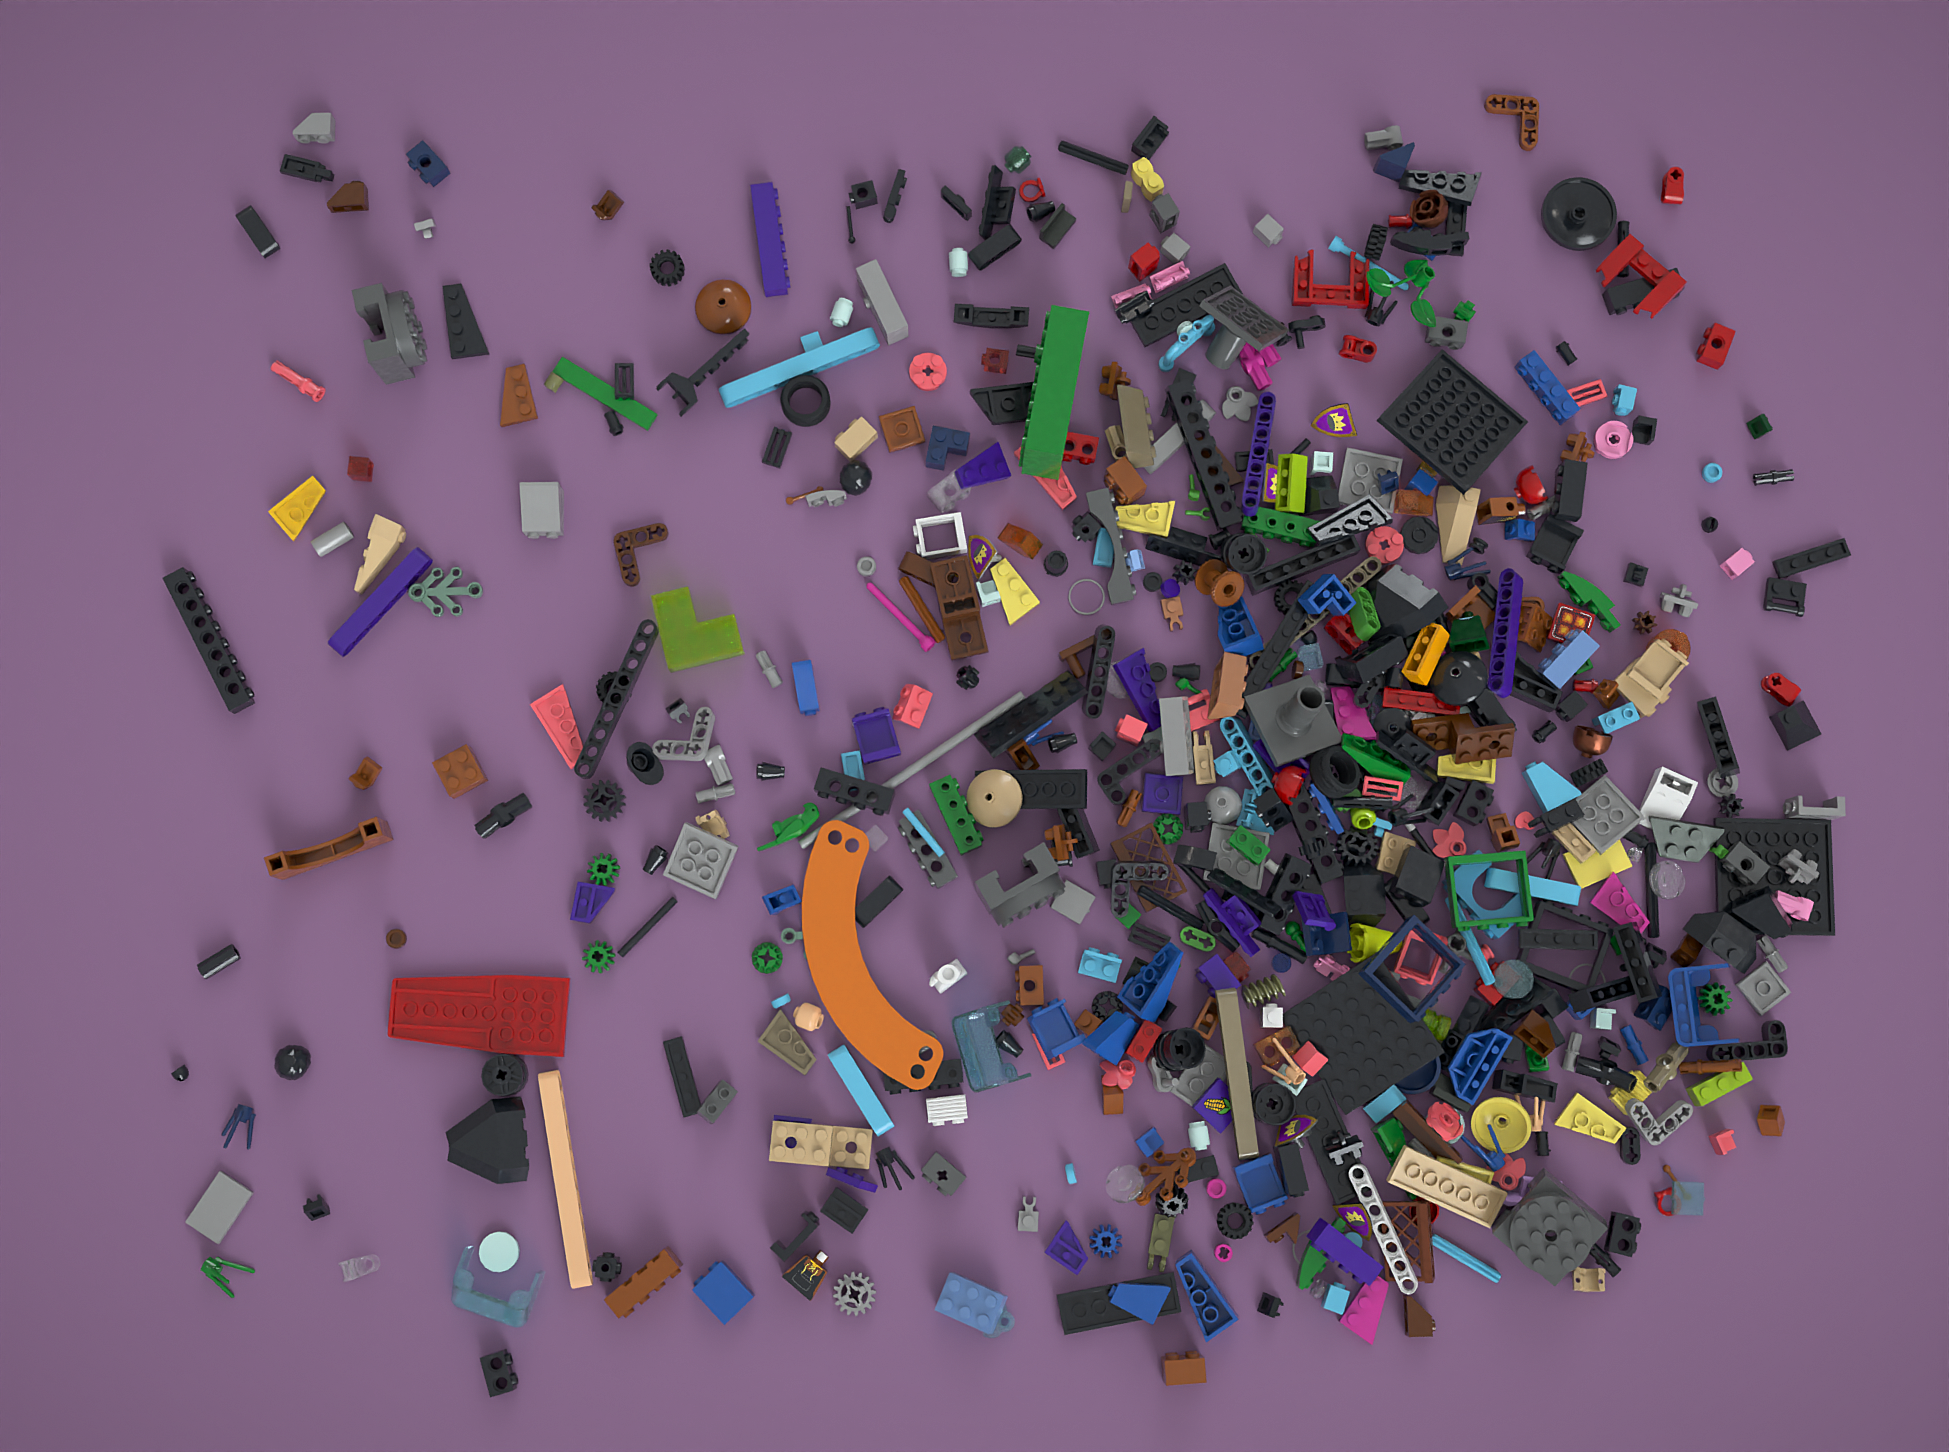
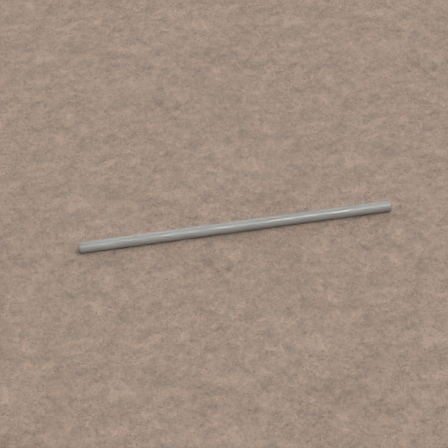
M1021 691L881 786L891 789L895 788L1025 700V696ZM871 794L868 796L867 801L872 803L878 799V796ZM852 804L829 821L839 820L844 822L861 810L855 808L854 804ZM823 825L798 841L803 849L816 841Z

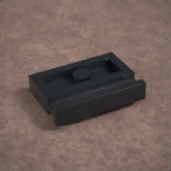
M836 1187L820 1212L853 1234L869 1209Z

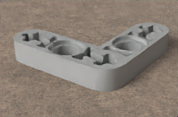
M702 707L697 711L690 741L658 740L653 744V753L658 759L700 761L704 759L708 752L715 722V715L709 707ZM706 730L703 737H697L699 731ZM678 747H684L682 753L675 754Z
M1632 1098L1626 1103L1625 1111L1642 1137L1651 1145H1658L1691 1117L1693 1107L1684 1100H1678L1655 1120L1643 1102ZM1635 1106H1636V1109H1637L1640 1113H1636V1112H1635V1108H1634ZM1648 1118L1647 1124L1641 1126L1642 1120ZM1671 1118V1124L1665 1127L1666 1120Z

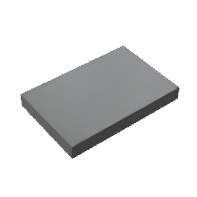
M1206 1044L1205 1057L1202 1063L1195 1068L1183 1070L1178 1077V1085L1173 1086L1170 1092L1191 1106L1217 1077L1223 1082L1226 1079L1224 1056Z
M219 1171L185 1223L215 1243L220 1244L254 1192L224 1172Z

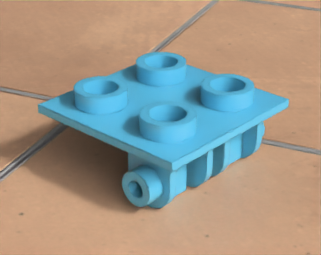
M1245 788L1242 799V811L1237 819L1236 826L1242 825L1247 829L1274 835L1272 827L1267 828L1254 810L1257 806L1253 800L1259 797L1255 789L1249 790Z

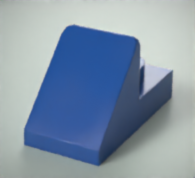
M794 884L762 897L770 915H777L781 911L802 902Z

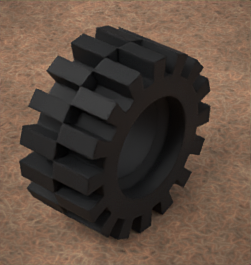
M1372 225L1364 257L1379 261L1385 245L1388 227Z
M666 249V252L661 250V254L656 253L655 258H651L650 271L658 284L661 283L662 286L668 284V287H670L672 283L676 285L678 280H682V276L685 274V267L680 255H677L675 251L670 252V250ZM665 262H671L674 264V271L670 274H664L660 271L661 265Z
M1288 580L1283 582L1276 590L1274 605L1278 607L1279 612H1283V615H1286L1291 607L1285 601V594L1293 591L1298 595L1303 587L1302 582L1297 583V580H1294V582Z
M614 671V673L607 672V675L603 674L601 680L597 681L596 693L603 703L608 694L607 687L613 683L618 673L617 671ZM627 677L621 680V686L629 684ZM621 695L613 697L612 702L614 704L619 703Z
M1600 758L1570 773V776L1576 787H1579L1607 773L1608 770Z
M1232 1202L1226 1204L1217 1214L1218 1229L1223 1235L1231 1239H1242V1237L1247 1236L1252 1230V1225H1254L1251 1211L1240 1203ZM1232 1213L1240 1214L1243 1220L1242 1225L1237 1229H1233L1228 1225V1217Z

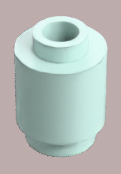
M954 248L952 252H949V269L953 277L967 275L968 258L967 252L963 251V248Z
M839 298L835 302L830 316L833 325L843 327V325L846 326L853 311L852 301Z
M1205 1122L1189 1123L1190 1146L1195 1147V1151L1207 1149L1206 1145H1210V1140Z

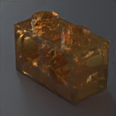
M1290 1026L1284 1027L1253 1044L1263 1065L1269 1064L1271 1067L1281 1062L1279 1058L1284 1056L1273 1042V1038H1276L1280 1044L1284 1037L1289 1038L1291 1045L1287 1049L1284 1048L1289 1056L1297 1053L1296 1049L1301 1046ZM1267 1046L1272 1047L1274 1051L1273 1056L1270 1058L1264 1054V1049Z

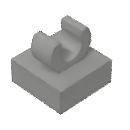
M431 218L414 223L416 231L422 230L425 239L433 237L431 228L435 227L436 224L434 219Z

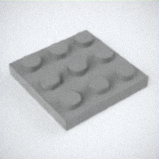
M1347 448L1338 489L1339 504L1349 506L1370 494L1391 515L1397 490L1381 495L1378 489L1377 474L1380 473L1383 476L1387 474V470H1390L1391 472L1396 471L1400 477L1403 459Z
M1604 775L1575 799L1585 815L1571 824L1601 855L1641 823L1645 817Z
M685 822L663 875L716 899L739 846Z
M1212 823L1208 850L1217 852L1213 869L1223 870L1226 874L1240 880L1251 889L1260 891L1266 857L1258 866H1254L1226 843L1238 827ZM1246 829L1268 847L1270 833ZM1204 871L1202 880L1210 881L1207 879V875L1210 872Z

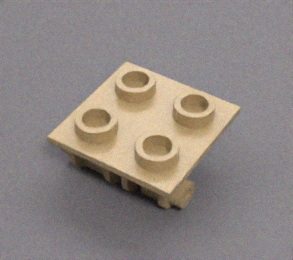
M1384 832V835L1381 837V845L1378 849L1380 853H1377L1379 858L1375 867H1377L1376 869L1379 872H1388L1395 875L1404 849L1409 846L1415 847L1416 841Z

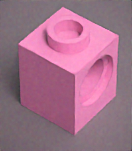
M1741 548L1724 561L1720 567L1733 580L1755 561L1747 550Z

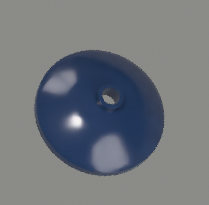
M1436 1057L1395 1085L1405 1094H1419L1429 1090L1439 1078L1441 1071L1440 1057Z

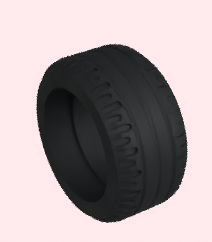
M796 376L785 384L781 392L780 402L783 413L795 425L801 427L817 425L829 413L831 400L828 388L820 379L814 376ZM811 388L821 395L822 402L816 411L810 414H800L791 408L790 398L799 389Z
M1328 746L1316 752L1311 758L1309 765L1311 780L1317 790L1326 797L1340 798L1357 788L1360 779L1358 764L1341 746ZM1330 763H1332L1333 766L1336 768L1339 775V781L1334 777L1330 768Z

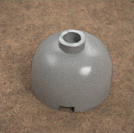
M1227 786L1213 788L1204 799V802H1207V810L1211 811V821L1213 823L1228 825L1236 820L1242 811V801L1239 794Z

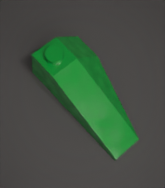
M1342 734V748L1374 777L1404 782L1403 785L1411 777V770L1400 760H1396L1388 751L1381 749L1377 745L1376 740L1366 742L1362 737ZM1381 783V784H1383V785H1385L1386 787H1389V788L1398 789V786H1399V785Z

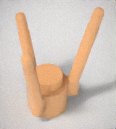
M1273 1038L1272 1040L1290 1063L1285 1070L1286 1076L1265 1065L1261 1067L1281 1078L1287 1084L1291 1082L1294 1085L1300 1084L1305 1079L1306 1074L1295 1064L1277 1039Z
M1514 1095L1516 1102H1518L1522 1106L1520 1097L1518 1095ZM1538 1097L1534 1098V1114H1528L1531 1120V1131H1542L1541 1125H1543L1546 1101H1541L1538 1115Z

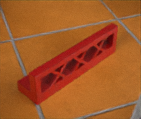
M1384 687L1380 694V697H1382V708H1398L1405 711L1445 716L1460 714V706L1445 704L1437 699L1433 693Z

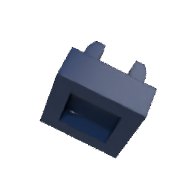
M1387 470V474L1383 476L1380 473L1377 474L1378 489L1381 495L1399 489V476L1396 471L1391 472Z

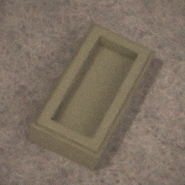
M1131 181L1125 182L1121 208L1123 213L1129 212L1133 188Z

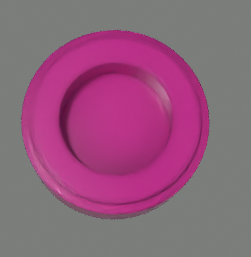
M1211 1179L1206 1185V1192L1212 1198H1221L1226 1193V1185L1221 1179Z

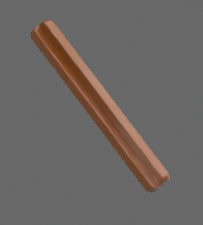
M904 576L899 580L900 585L936 643L942 642L945 639L943 632L908 576Z

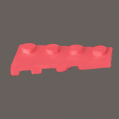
M1021 447L1014 452L1018 460L1020 459ZM1062 466L1059 480L1033 476L1061 510H1064L1077 499Z
M562 684L531 703L530 706L570 769H573L582 751L583 743L565 687Z

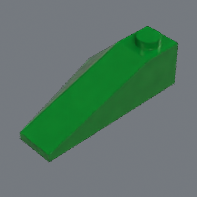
M1392 1117L1371 1128L1391 1167H1393L1403 1145H1406L1402 1132L1404 1128L1398 1119L1395 1120ZM1405 1190L1409 1199L1414 1200L1416 1198L1415 1194Z

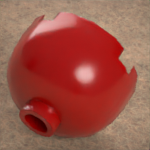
M1533 465L1517 475V487L1514 488L1518 499L1522 497L1526 503L1538 504L1549 498L1547 495L1543 497L1545 489L1537 473L1531 472L1534 469Z
M1293 765L1284 767L1280 773L1275 772L1271 782L1274 783V790L1282 802L1290 806L1293 804L1290 800L1297 797L1305 779L1301 777L1302 773L1306 774L1307 770Z

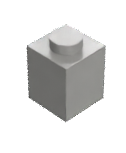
M1267 214L1254 227L1253 234L1269 248L1272 244L1276 245L1283 238L1284 228Z
M1173 233L1170 237L1166 236L1161 242L1160 253L1173 264H1176L1189 254L1191 246Z

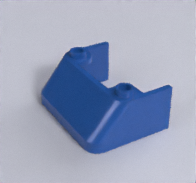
M1729 963L1675 968L1670 971L1668 981L1676 1040L1681 1046L1692 1047L1740 1042V1038L1719 1040L1718 1031L1715 1027L1711 1025L1701 1026L1696 987L1709 983L1711 969L1730 968Z

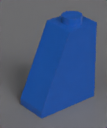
M811 660L793 662L792 668L800 713H805V716L815 715L817 711H820L812 662Z
M1115 1011L1083 1041L1082 1045L1117 1066L1140 1025L1134 1021L1135 1017L1125 1011L1122 1014Z
M1118 1282L1116 1286L1112 1285L1108 1296L1110 1297L1109 1301L1114 1305L1153 1325L1171 1288L1167 1285Z

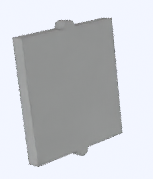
M1066 880L1064 883L1066 886L1064 888L1065 892L1054 900L1050 908L1080 925L1086 913L1090 912L1089 908L1096 897Z

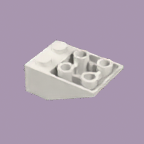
M1664 767L1656 769L1639 808V811L1645 817L1639 824L1652 829L1649 816L1680 820L1692 799L1698 782Z

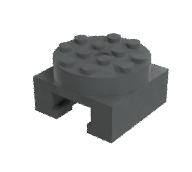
M382 283L352 290L356 312L367 322L375 336L382 334L381 330H385L387 338L375 342L371 339L363 340L368 363L386 385L415 378L413 367L424 365L427 362V356L424 351L427 350V344L425 339H422L421 332H423L421 321H418L414 313L415 304L413 298H410L408 291L399 290L388 293Z
M1044 842L1024 853V858L1021 860L1025 868L1028 866L1034 876L1004 892L997 880L1000 876L996 870L975 881V891L989 915L992 914L998 926L1002 925L1004 928L1013 923L1014 918H1024L1030 914L1032 908L1035 907L1037 910L1046 905L1050 897L1053 896L1055 899L1065 892L1064 888L1066 886L1058 874L1060 869Z
M1543 1167L1528 1184L1529 1192L1511 1211L1506 1208L1493 1222L1491 1227L1492 1234L1509 1247L1526 1267L1539 1273L1553 1286H1556L1568 1272L1576 1269L1583 1263L1591 1247L1607 1231L1608 1226L1606 1220ZM1548 1230H1554L1556 1232L1555 1235L1551 1237L1546 1236L1545 1233Z

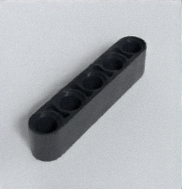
M1105 624L1099 625L1095 630L1085 686L1088 693L1084 696L1082 703L1083 713L1092 719H1096L1102 714L1115 641V630ZM1103 629H1108L1109 636L1103 639L1101 632ZM1100 648H1105L1106 654L1104 657L1100 658L1098 656V650ZM1101 666L1103 669L1102 674L1095 676V669ZM1098 685L1099 693L1092 695V688ZM1095 704L1096 711L1093 714H1089V706Z

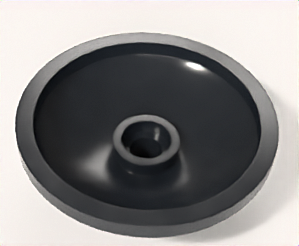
M1453 651L1439 658L1429 680V685L1435 697L1441 702L1452 706H1462L1475 701L1481 696L1488 682V673L1484 663L1476 655L1467 651ZM1455 671L1460 672L1458 675H1453Z

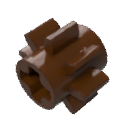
M1649 610L1644 615L1641 611L1638 612V618L1632 619L1635 622L1633 630H1639L1640 635L1645 630L1648 634L1651 633V627L1657 626L1654 623L1656 616L1650 615Z
M1009 1003L1000 1013L1004 1016L1002 1021L1007 1026L1012 1024L1015 1027L1024 1018V1015L1021 1013L1024 1009L1017 1003L1014 1006Z

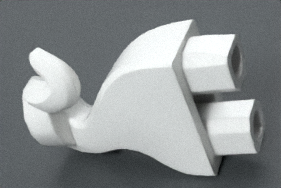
M955 959L935 972L929 978V985L931 987L934 985L941 994L967 975V971L959 960Z

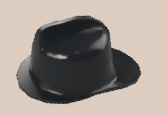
M643 742L633 743L628 748L626 755L629 770L635 774L640 782L646 785L659 783L664 776V769L657 756L653 753V749Z

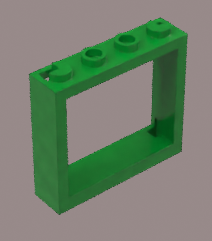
M1526 851L1444 858L1452 928H1458V931H1469L1470 927L1477 926V930L1489 929V925H1497V928L1509 927L1508 924L1516 923V927L1528 926V922L1534 921ZM1516 861L1522 916L1459 921L1453 866Z

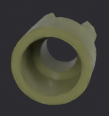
M551 372L543 385L556 393L564 380Z

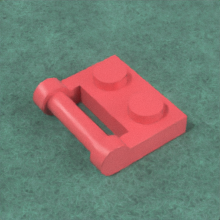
M1203 689L1201 693L1188 698L1189 705L1202 700L1206 704L1189 711L1191 732L1220 720L1219 718L1207 719L1210 694L1207 689Z

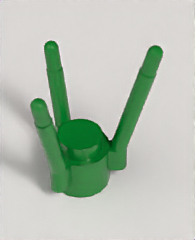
M218 1256L216 1259L212 1257L207 1258L201 1267V1271L231 1298H234V1294L217 1279L219 1278L226 1284H229V1280L220 1274L223 1269L221 1264L255 1273V1270L223 1260Z

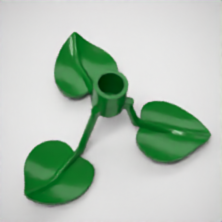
M1412 260L1404 265V272L1407 278L1394 284H1390L1388 275L1381 269L1373 268L1366 272L1367 281L1371 289L1383 297L1391 295L1390 288H1394L1409 280L1415 286L1421 287L1422 289L1416 297L1417 301L1411 303L1412 315L1421 324L1436 327V318L1432 306L1427 300H1421V296L1425 289L1428 288L1429 282L1435 277L1434 270L1428 266V260Z

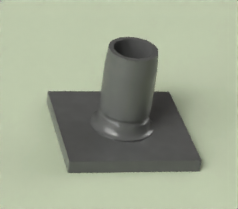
M1231 285L1205 298L1199 305L1223 324L1205 353L1208 361L1221 369H1229L1246 343L1261 351L1286 336L1289 331L1287 327Z
M1310 675L1244 697V705L1275 767L1315 754L1328 746L1342 744L1341 734L1325 705L1324 693L1315 686Z

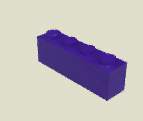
M1322 1218L1318 1219L1306 1236L1312 1241L1310 1245L1319 1252L1321 1249L1326 1252L1324 1256L1333 1263L1335 1260L1340 1263L1338 1267L1347 1274L1349 1271L1353 1273L1352 1278L1359 1284L1364 1282L1370 1286L1384 1268Z

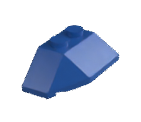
M1497 1028L1466 1035L1448 1066L1457 1097L1472 1105L1475 1104L1513 1039L1512 1036Z

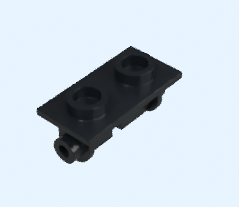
M1148 291L1137 294L1127 303L1120 304L1115 309V312L1121 323L1127 324L1138 317L1135 311L1138 310L1142 315L1153 309L1152 306L1155 304L1150 299Z

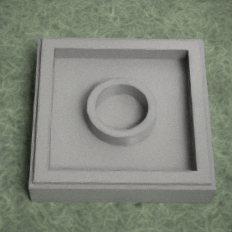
M1767 961L1763 962L1735 984L1759 1016L1765 1014L1791 993Z

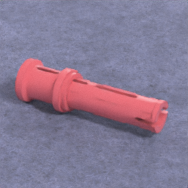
M278 360L272 364L271 371L297 386L302 394L306 393L312 397L313 401L318 402L324 396L325 388L313 383L312 379L302 377Z

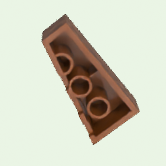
M668 1246L607 1296L604 1301L618 1319L621 1316L626 1318L635 1311L633 1306L638 1302L642 1305L650 1298L648 1294L655 1289L657 1292L665 1286L664 1280L669 1276L672 1279L681 1272L680 1267L683 1264Z

